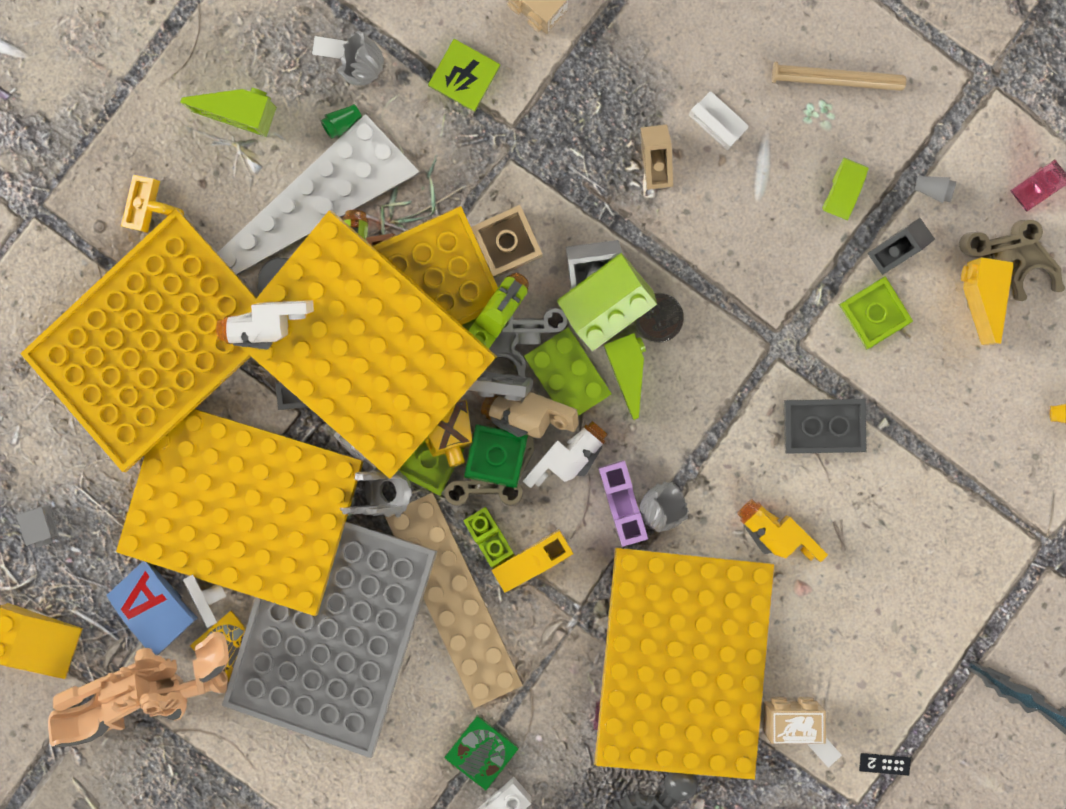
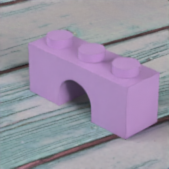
M622 460L598 467L621 546L647 540V533L636 503L625 461Z

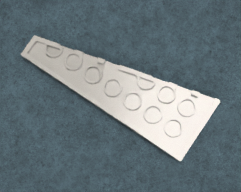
M365 114L217 253L238 276L256 266L259 262L304 239L329 210H332L342 218L385 192L398 187L412 177H416L420 172Z

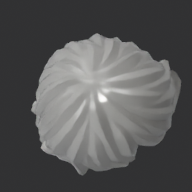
M357 31L355 34L352 33L351 37L347 38L348 42L343 45L342 65L337 71L350 84L361 86L370 84L378 78L379 73L383 69L384 58L376 43L368 38L365 32Z
M665 481L661 485L656 484L644 495L639 509L645 524L657 532L675 528L682 521L688 519L687 513L689 512L688 504L685 502L679 487L673 484V482L666 483Z

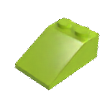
M251 88L250 91L237 89L182 97L180 101L182 105L193 113L264 137L268 135L277 108L272 103L271 98L266 96V92L256 88Z

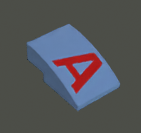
M145 561L141 562L106 595L128 628L143 646L152 649L155 655L162 653L198 619L181 600L182 596L151 563Z

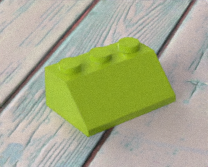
M622 253L557 300L575 332L592 351L657 305L652 288Z

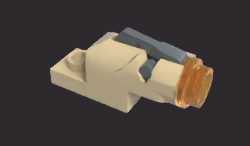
M532 392L527 394L523 402L508 400L495 394L494 397H486L481 407V414L485 415L486 419L516 437L527 434L532 437L541 438L550 423L560 430L566 429L575 432L579 425L577 409Z

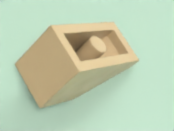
M667 124L640 128L647 190L673 187L672 143Z

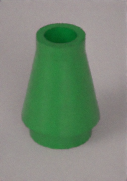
M352 104L349 107L325 114V118L320 120L331 139L336 136L339 138L357 120L361 119L362 115L357 106Z

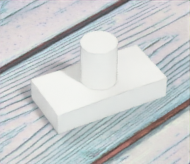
M194 575L183 579L206 628L216 624L217 622L209 605L226 597L222 586L215 584L201 591Z

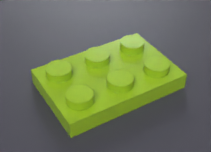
M569 327L524 356L553 401L577 409L578 416L612 395Z

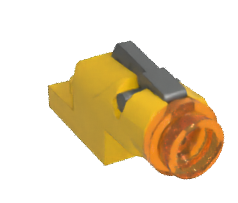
M753 499L749 500L737 513L741 517L740 521L744 524V528L763 554L773 553L776 556L787 558L802 545L803 547L800 551L810 561L815 558L817 561L822 562L828 556L790 516L786 515L779 522L780 518L767 511L760 502L756 503Z

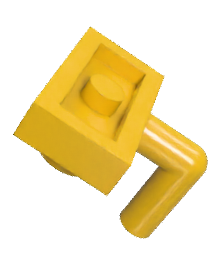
M133 175L121 227L148 233L153 212L168 216L175 209H178L183 215L184 211L165 203L156 202L160 185L159 180Z

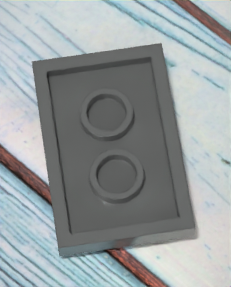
M866 399L784 400L785 453L867 452Z

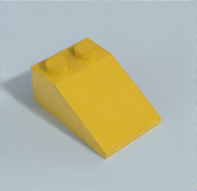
M981 257L967 262V266L964 265L962 269L961 281L964 282L963 290L981 345H995L1002 342L1014 262Z
M10 603L0 606V665L66 679L83 628Z

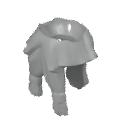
M378 468L369 472L355 473L354 480H365V495L369 505L343 507L340 510L343 514L385 515L386 517L395 514L398 518L406 511L407 505L411 501V483L399 470L391 479ZM387 481L392 482L397 491L396 498L392 502H388L382 492L383 485Z

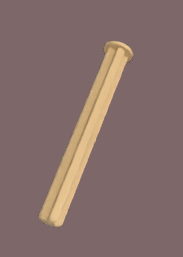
M774 62L772 69V83H776V81H789L902 91L906 86V76L787 66L778 65V62Z

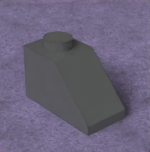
M918 218L867 254L883 275L923 250L935 238L922 219Z

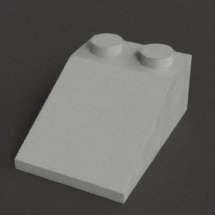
M619 240L566 247L571 289L622 253Z

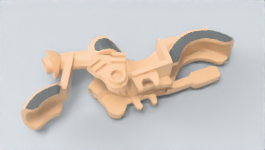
M213 632L204 641L196 645V659L193 660L195 680L183 682L180 676L175 673L177 670L176 660H165L162 656L155 655L152 649L142 648L136 651L135 663L127 667H121L119 671L108 673V675L81 687L73 686L56 694L53 697V709L55 710L50 713L48 719L50 745L52 747L76 746L96 740L108 730L125 729L124 716L139 708L143 709V712L149 714L150 717L161 715L169 720L176 721L185 714L187 698L205 694L209 691L225 693L228 678L223 670L228 664L229 654L224 634ZM94 694V697L87 703L77 707L69 708L82 702L84 698Z

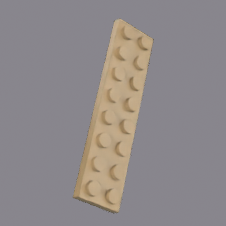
M432 492L409 503L406 511L398 518L395 514L390 517L385 516L394 537L438 551L423 599L474 708L523 686L434 493Z

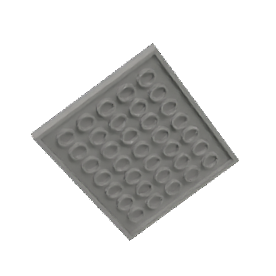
M346 521L317 616L257 597L255 598L222 706L372 758L438 551Z

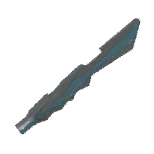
M975 661L969 663L967 669L980 677L986 687L993 688L999 697L1008 698L1009 703L1020 704L1026 713L1038 711L1066 735V708L1062 706L1059 711L1044 701L1043 695L1024 685L1009 681L1011 677L990 667H983Z

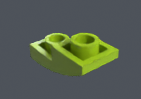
M844 157L832 180L833 187L822 207L823 211L848 221L869 168Z
M486 507L463 520L492 569L515 556Z

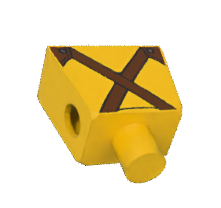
M466 399L458 401L424 440L433 457L446 454L449 467L465 463L461 449L469 447L472 443Z

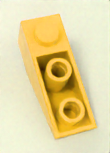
M558 529L491 571L504 593L552 568L574 553L564 535Z

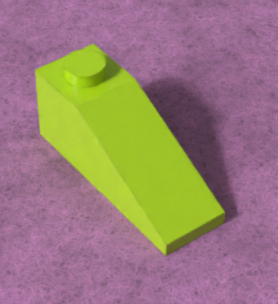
M633 333L605 344L603 347L632 420L639 418L644 365L642 353L646 352V348L642 338H636Z

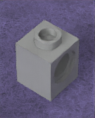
M49 505L16 515L26 546L35 544L36 548L51 544V538L59 536Z

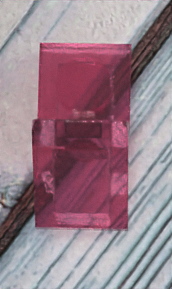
M1054 159L1024 179L1011 190V193L1027 212L1066 186V172Z

